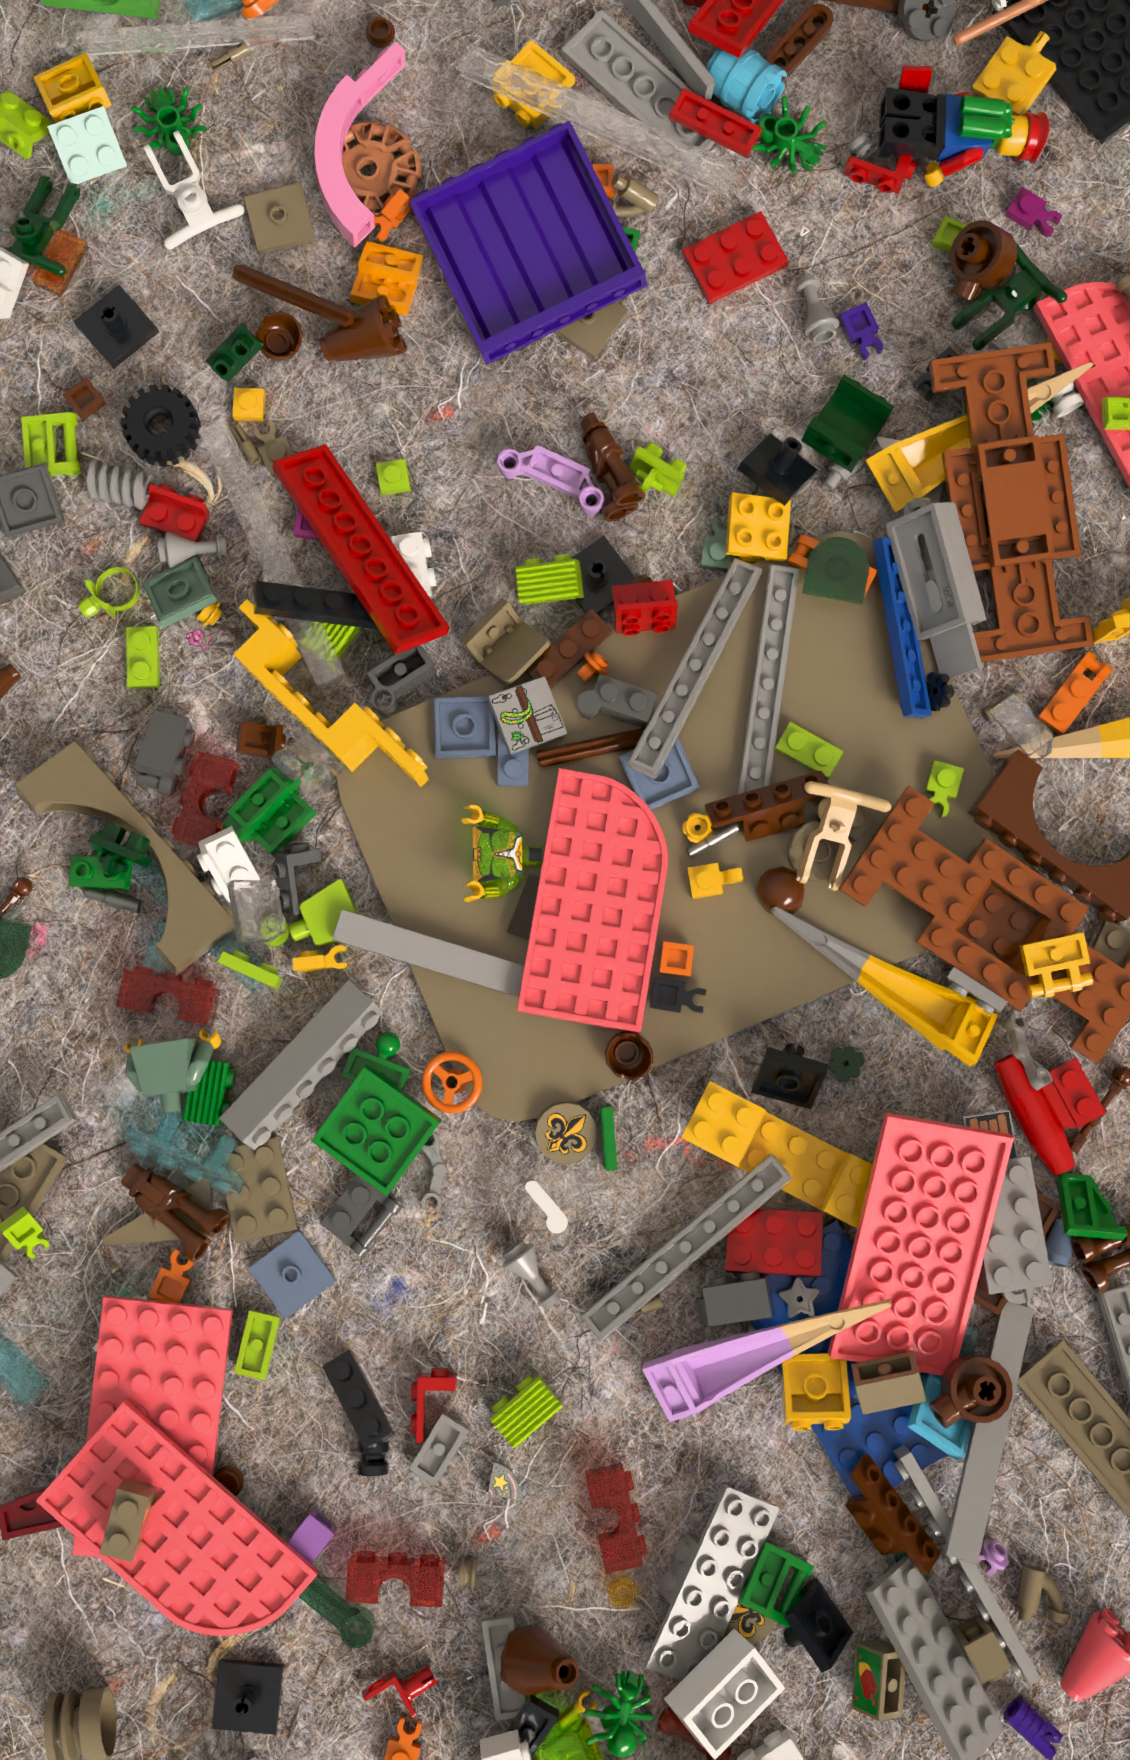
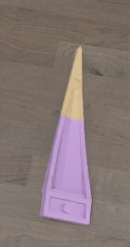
M892 1299L675 1349L671 1354L645 1362L642 1371L669 1422L699 1413L719 1399L791 1357L889 1308L892 1305Z

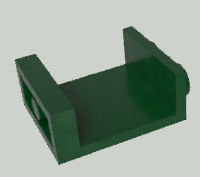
M843 375L834 394L817 418L814 417L807 426L801 441L852 473L887 422L895 406L888 403L882 396H877L863 387L858 381Z

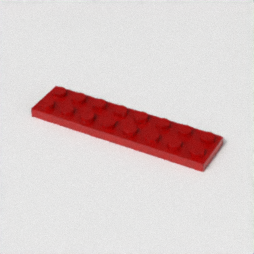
M325 444L275 460L272 467L273 471L395 655L447 635L450 629L449 625L328 446Z

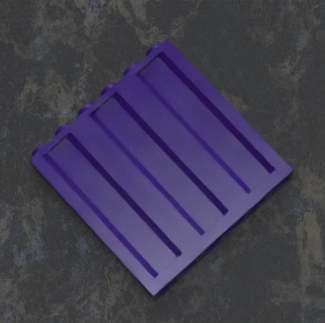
M570 121L564 124H556L548 132L538 137H530L524 140L521 145L511 150L501 151L495 158L483 164H475L467 172L457 177H449L441 185L431 190H423L416 194L413 199L409 200L419 225L486 365L647 287L645 272Z

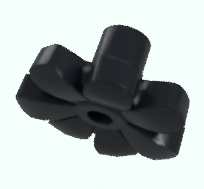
M931 672L927 675L926 684L931 711H940L941 708H947L951 703L949 698L953 697L954 688L952 685H947L950 679L947 674L941 673L938 675L937 672Z

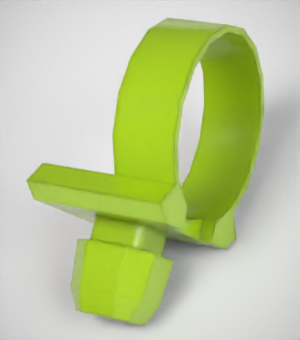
M121 567L110 568L98 577L96 585L92 580L85 579V585L92 593V596L84 597L77 607L86 618L99 612L98 609L101 607L109 616L115 618L116 611H125L135 605L140 596V585L135 576L127 569ZM119 572L131 575L136 583V591L128 603L113 607L102 601L100 588L103 581L109 575Z

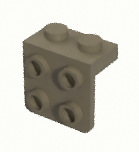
M503 598L459 640L477 664L508 685L514 683L550 646L548 638L524 623L509 602Z

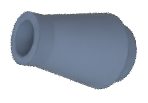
M1055 1218L1045 1241L1049 1265L1068 1267L1069 1261L1072 1260V1236L1065 1235L1063 1219Z

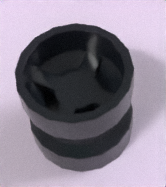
M357 1440V1451L360 1453V1461L357 1463V1474L362 1476L387 1475L389 1473V1463L386 1461V1453L389 1451V1440H385L369 1451L364 1450L360 1440Z

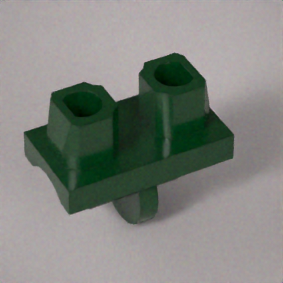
M241 322L205 362L211 366L218 376L229 382L265 343L255 337L246 325Z
M108 822L101 835L98 836L92 833L88 842L109 852L107 855L101 854L99 862L102 863V870L105 875L115 877L120 872L126 873L128 871L129 865L125 863V859L148 868L151 859L144 855L150 840L142 835L131 832L125 846H122L120 844L127 830Z

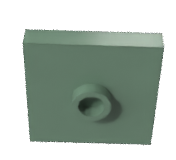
M196 556L142 582L162 628L218 602Z

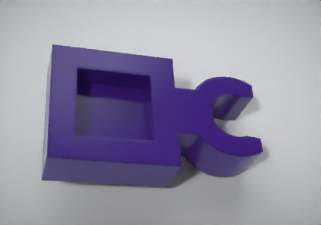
M867 302L839 314L838 319L850 344L859 341V355L864 361L869 357L866 349L868 346L874 347L878 355L882 353V341L878 337L873 336L878 333L879 326Z

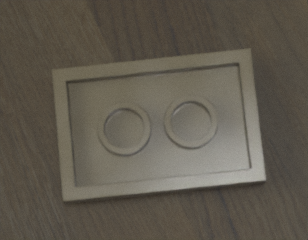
M279 1137L268 1139L266 1143L258 1146L256 1150L244 1144L216 1151L235 1243L298 1229Z

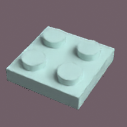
M104 106L47 126L71 183L80 184L127 167Z

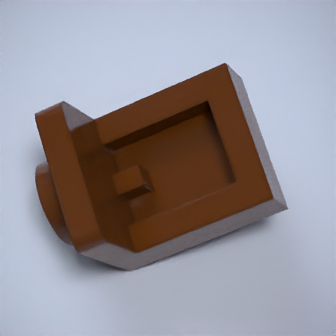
M246 721L239 722L235 752L269 759L279 756L280 752L284 750L286 743L283 726H267Z

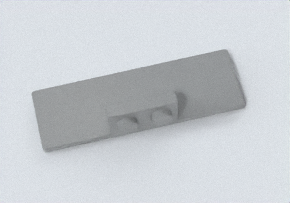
M725 1485L701 1538L699 1539L697 1536L686 1532L683 1540L676 1547L675 1558L669 1571L664 1574L659 1592L671 1605L644 1662L648 1669L682 1681L720 1643L738 1604L737 1601L749 1572L777 1517L779 1508L776 1505Z

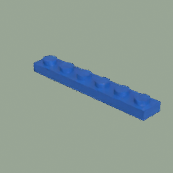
M881 537L873 541L874 559L878 569L879 588L883 598L884 617L887 622L890 639L889 646L892 651L895 668L894 675L897 680L900 697L899 704L903 717L923 719L932 716L920 644L919 640H917L911 614L908 611L906 596L898 574L899 569L891 548L890 538Z

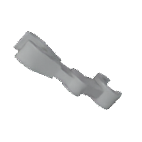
M1011 1014L1004 1020L1003 1026L1012 1037L1013 1055L1024 1065L1030 1085L1038 1091L1053 1081L1052 1076L1047 1069L1037 1061H1034L1029 1054L1030 1052L1026 1046L1023 1031L1027 1029L1026 1020L1024 1017H1021L1015 1022L1014 1014Z
M434 1131L432 1134L435 1139L433 1145H424L422 1147L433 1166V1178L429 1193L422 1198L421 1205L425 1209L427 1199L434 1197L438 1202L435 1212H437L442 1207L440 1192L444 1176L447 1174V1167L444 1165L440 1155L439 1135Z

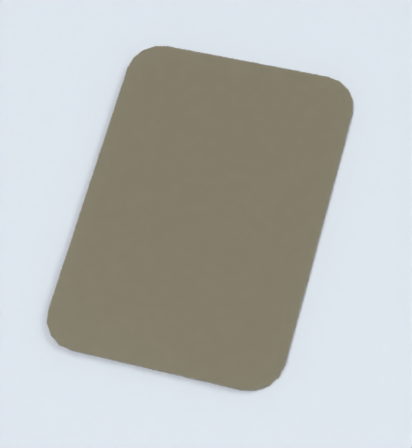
M839 531L813 538L878 570L874 559L873 540L865 535ZM797 545L788 548L787 559L784 562L765 561L764 558L752 563V565L762 568V575L678 735L700 789L651 810L664 834L668 851V868L641 1033H638L649 1041L653 1050V1065L650 1070L855 982L854 979L778 917L768 913L758 897V882L767 870L780 866L794 870L788 858V844L793 833L801 826L746 842L742 832L741 821L735 823L740 832L693 857L689 856L686 848L694 843L688 840V836L682 830L683 823L688 820L687 818L690 814L700 813L701 815H707L705 804L737 794L768 569L770 564L791 567L787 560L791 553H795ZM808 552L806 558L814 562L817 554ZM800 570L775 747L790 722L796 724L844 751L830 775L842 788L888 800L891 803V809L907 786H911L928 799L932 798L933 794L925 792V787L934 760L964 768L957 797L955 799L947 798L949 803L947 816L940 818L941 807L938 804H934L918 829L967 863L982 840L987 838L1030 867V864L1023 858L1024 854L1016 848H1009L1002 844L996 833L990 829L986 830L978 826L974 822V817L968 813L994 777V773L955 689L953 697L949 698L951 703L947 708H941L940 711H931L932 716L923 719L903 717L899 704L900 697L897 680L894 675L893 656L889 646L888 627L884 617L883 598L879 588L878 571L865 597L861 600ZM725 575L675 596L678 604L675 628H671L663 633L649 630L641 631L637 635L625 636L622 633L617 634L615 632V622L608 624L612 629V634L591 652L594 654L597 651L609 663L606 667L609 673L606 676L658 693L652 714ZM930 639L919 640L926 681L927 675L931 672H937L939 675ZM586 658L550 689L567 734L529 748V787H498V726L496 721V757L435 759L433 698L380 720L384 725L383 730L387 727L392 729L406 746L404 750L407 751L411 748L427 766L424 772L429 780L422 787L417 785L379 747L353 772L340 761L336 780L341 803L394 926L523 966L525 965L529 940L508 933L507 930L529 874L540 878L559 768L605 776L616 780L634 792L619 757L633 751L635 748L546 767H540L536 756L538 750L641 728L600 714L601 709L594 719L588 720V717L585 716L583 718L577 708V699L582 692L594 690L600 674L598 672L590 682L588 680L585 682L577 674L588 663ZM524 671L514 683L508 685L491 673L437 697L493 695L533 680ZM949 680L947 685L953 686L951 680ZM774 750L770 785L813 773V771ZM809 801L802 803L805 823L819 821L818 809ZM477 805L481 808L483 815L498 819V824L496 826L483 822L464 824L461 819H471L472 813L469 809H464L463 807ZM864 807L876 819L855 842L849 839L852 846L849 860L842 875L841 884L890 811L881 812ZM699 825L695 826V830L699 831L701 829ZM473 826L501 830L496 831L492 836L491 844L494 851L507 848L510 831L511 836L514 834V837L521 834L522 873L520 874L515 871L512 877L507 860L493 858L489 834H481L478 847L482 848L480 851L482 853L480 857L482 862H478L482 876L489 875L490 862L492 860L493 874L502 879L480 882L482 887L497 886L499 889L497 894L482 895L479 899L466 902L464 898L473 895L470 888H462V885L473 881ZM513 838V840L510 841L509 843L513 842L512 844H514V843H515V838ZM529 848H541L542 861H529ZM718 863L720 872L735 868L742 869L743 882L722 885V895L692 899L688 867ZM807 880L804 884L805 895L802 906L792 914L804 922L891 965L927 951L915 941L930 920V914L883 882L866 907H863L840 890H830L828 888V880L824 882ZM993 882L991 883L992 885H994L995 887H997L998 889H1000L1005 894H1007L1008 896H1010L1018 902V899L1010 895L1008 892H1006ZM663 941L694 945L690 977L659 973ZM409 964L445 1050L466 1054L478 1065L482 1075V1090L474 1105L493 1118L514 1122L535 1119L540 1116L545 1108L553 1103L561 1101L578 1102L629 1080L617 1077L606 1064L605 1054L610 1039L616 1034L628 1031L516 1012L519 997ZM654 977L686 982L685 990L687 991L696 988L707 989L706 996L697 994L692 999L694 1005L704 1007L703 1013L693 1012L683 1005L681 1013L649 1008ZM450 1060L453 1069H458L463 1073L470 1071L463 1063ZM473 1080L467 1082L465 1089L463 1088L467 1096L472 1091Z

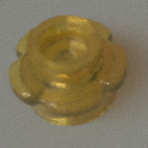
M619 1576L612 1580L607 1587L609 1602L616 1608L622 1607L627 1609L635 1604V1598L639 1594L636 1583H633L627 1576ZM625 1590L626 1594L622 1596L620 1591Z

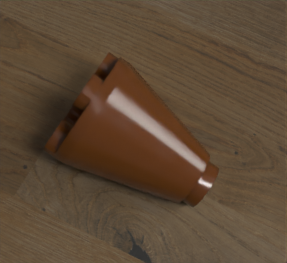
M385 294L371 299L356 310L352 326L344 327L337 324L325 333V337L319 339L321 350L327 361L335 360L338 362L392 357L407 352L405 340L401 334L399 335L398 328L402 327L401 319L396 309L391 310Z
M535 1626L524 1627L510 1632L501 1654L500 1677L513 1691L522 1695H538L563 1690L576 1683L579 1676V1667L576 1661L548 1631Z

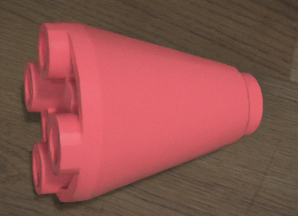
M1104 1608L1101 1612L1096 1611L1089 1618L1065 1668L1063 1680L1060 1682L1065 1693L1079 1703L1083 1699H1089L1130 1673V1632L1128 1633L1118 1624L1120 1622L1118 1617L1108 1608Z

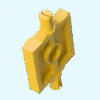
M1040 31L1030 46L1022 45L1007 36L972 85V91L980 97L1003 99L1006 103L1012 104V115L1022 116L1027 112L1057 69L1056 63L1040 54L1042 48L1049 41V36Z

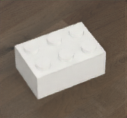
M733 1629L664 1700L695 1740L715 1760L785 1687L756 1648L738 1631Z

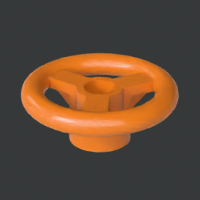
M446 1051L433 1057L426 1065L422 1074V1090L427 1101L437 1110L450 1114L460 1113L472 1107L478 1100L482 1090V1075L478 1065L469 1056L457 1051ZM454 1060L463 1063L470 1071L466 1073L458 1069L447 1071L440 1064L445 1061ZM432 1073L442 1080V1085L445 1089L443 1102L432 1091ZM451 1076L457 1079L456 1087H452L449 1083ZM473 1080V1088L470 1095L464 1101L453 1104L455 1094L463 1092L467 1082Z

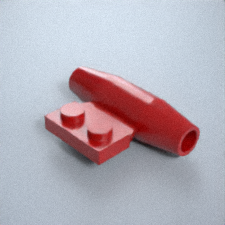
M1013 1054L996 1061L993 1065L1005 1100L1029 1145L1052 1175H1059L1073 1168L1076 1164L1064 1128H1080L1106 1114L1077 1058L1073 1057L1048 1070L1053 1081L1038 1091L1030 1085L1024 1065Z

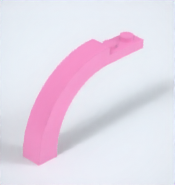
M397 42L389 49L385 48L382 50L376 62L369 69H363L359 73L356 82L347 74L329 96L317 125L314 155L321 197L334 225L354 248L375 228L374 214L359 200L345 176L342 166L344 142L348 130L358 113L405 66V49Z

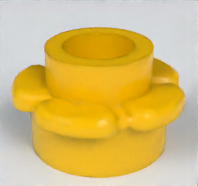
M218 601L196 613L195 618L201 621L202 626H206L208 623L213 626L222 614V610L218 608L220 602Z
M700 813L690 814L687 818L688 820L684 821L682 826L683 833L693 843L700 842L712 832V825L708 816L701 815ZM696 825L701 827L699 831L695 830Z

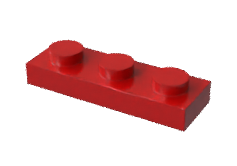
M683 88L669 113V119L745 158H748L762 132V127Z

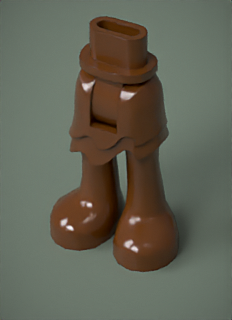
M592 412L587 414L580 424L583 430L581 438L586 443L584 445L585 452L594 474L600 483L607 485L611 495V500L602 508L604 519L608 522L617 521L634 512L638 508V502L645 498V494L641 485L622 462L620 455H623L624 452L604 422H599L596 414Z
M137 1163L131 1167L121 1181V1184L130 1190L129 1196L134 1197L136 1204L149 1217L165 1225L183 1243L184 1255L191 1262H195L204 1254L211 1240L190 1227L172 1211H182L211 1237L217 1235L230 1219V1214L226 1210L221 1208L207 1210L189 1198L193 1194L186 1192L185 1188H181L169 1179L155 1174L150 1168L145 1170Z
M1130 1224L1124 1225L1128 1232L1124 1240L1090 1239L1089 1237L1082 1236L1072 1238L1075 1256L1083 1264L1116 1247L1123 1246L1127 1249L1081 1267L1084 1277L1094 1292L1100 1293L1105 1291L1109 1287L1108 1277L1114 1272L1130 1266Z

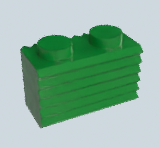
M209 1061L201 1081L196 1084L195 1091L185 1093L181 1121L217 1126L223 1125L219 1118L231 1106V1101H227L229 1089L234 1088L236 1071L232 1070L231 1063Z

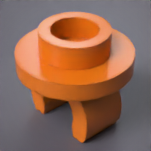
M587 651L584 657L588 663L577 672L585 682L587 680L590 682L598 672L606 676L609 673L606 668L609 663L597 651L594 654Z

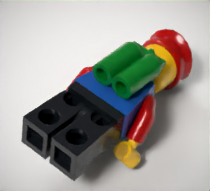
M887 87L880 102L879 128L881 129L879 131L878 157L890 158L891 154L911 155L915 158L928 157V160H936V162H930L927 165V173L924 175L927 186L935 187L943 181V175H951L980 161L985 157L989 149H995V152L999 155L1011 156L1014 162L1029 161L1030 164H1034L1046 144L1049 134V120L1044 112H1038L1037 114L1026 112L1022 116L1012 115L1011 103H1006L1003 99L973 96L969 92L954 95L937 94V96L928 93Z

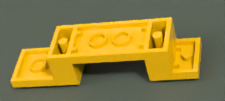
M248 599L238 607L257 631L233 655L257 681L351 772L379 747L420 787L429 780L424 772L427 766L422 762L423 760L411 748L405 751L404 748L406 746L392 729L387 727L383 730L384 725L369 707L365 706L361 709L354 703L332 726L319 711L313 715L316 712L315 709L283 677L302 658L296 649L299 643L272 616L254 614V605Z
M711 1081L708 1082L681 1135L682 1139L747 1173L772 1153L793 1177L780 1190L846 1224L858 1228L872 1169L871 1163L812 1136L766 1112L764 1108Z

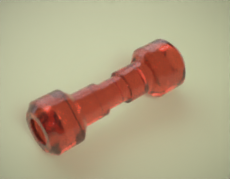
M669 1706L666 1707L658 1718V1730L668 1737L676 1735L683 1741H688L696 1747V1750L704 1754L707 1760H714L695 1740ZM729 1745L715 1760H730L732 1756L731 1746Z

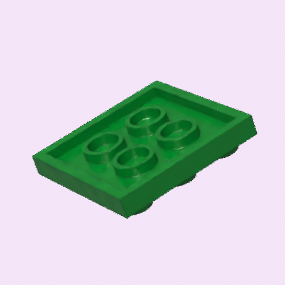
M366 1065L314 1136L312 1142L381 1193L388 1196L442 1119Z

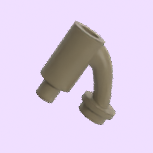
M618 174L612 179L611 185L618 189V195L632 203L625 206H616V201L609 199L617 217H633L644 211L649 213L656 206L658 194L630 176L623 178Z
M1023 1565L1016 1605L1020 1607L1018 1619L1031 1622L1033 1611H1038L1042 1589H1044L1052 1603V1607L1048 1606L1046 1610L1048 1612V1619L1059 1624H1067L1068 1619L1071 1618V1613L1065 1610L1061 1594L1054 1580L1041 1568Z

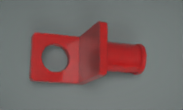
M427 1665L405 1681H402V1679L398 1680L395 1672L392 1671L361 1692L364 1700L367 1701L394 1684L410 1715L414 1718L417 1715L412 1706L413 1698L438 1683Z

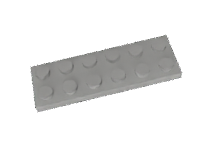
M602 9L561 48V56L686 169L689 170L716 143L669 119V113L683 88L691 92L693 91Z
M904 1556L869 1587L865 1594L952 1759L976 1760L1004 1731V1728L924 1576L910 1557Z

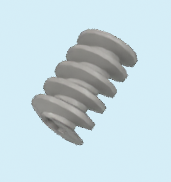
M97 459L91 461L87 473V489L90 497H101L105 501L112 499L117 504L124 503L129 507L135 505L138 509H145L150 496L147 488L149 484L155 485L153 473L145 480V473L142 470H139L136 477H133V468L128 467L124 475H122L121 465L117 464L113 471L110 472L111 466L109 462L105 461L101 469H99V461Z

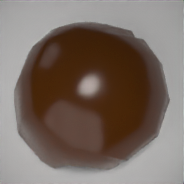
M282 311L266 315L256 333V337L265 343L260 349L262 354L266 358L277 362L291 359L298 352L303 337L300 323L292 315Z
M780 866L767 870L760 877L757 893L768 913L773 914L770 910L773 907H779L790 914H794L802 906L805 889L804 884L797 881V873L794 870Z
M621 1032L610 1039L605 1050L606 1064L617 1077L636 1081L647 1075L653 1065V1050L650 1043L638 1033Z

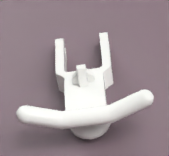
M178 130L173 132L193 173L189 178L174 185H169L149 144L144 146V150L165 192L175 196L178 206L188 222V225L164 240V246L167 249H173L192 236L217 224L242 216L245 211L241 204H236L212 212L207 202L206 193L199 186L200 172Z

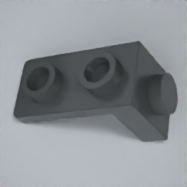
M308 842L290 844L291 849L274 852L273 872L278 879L279 885L277 903L282 912L292 916L299 915L294 866L322 861L321 849L309 846Z

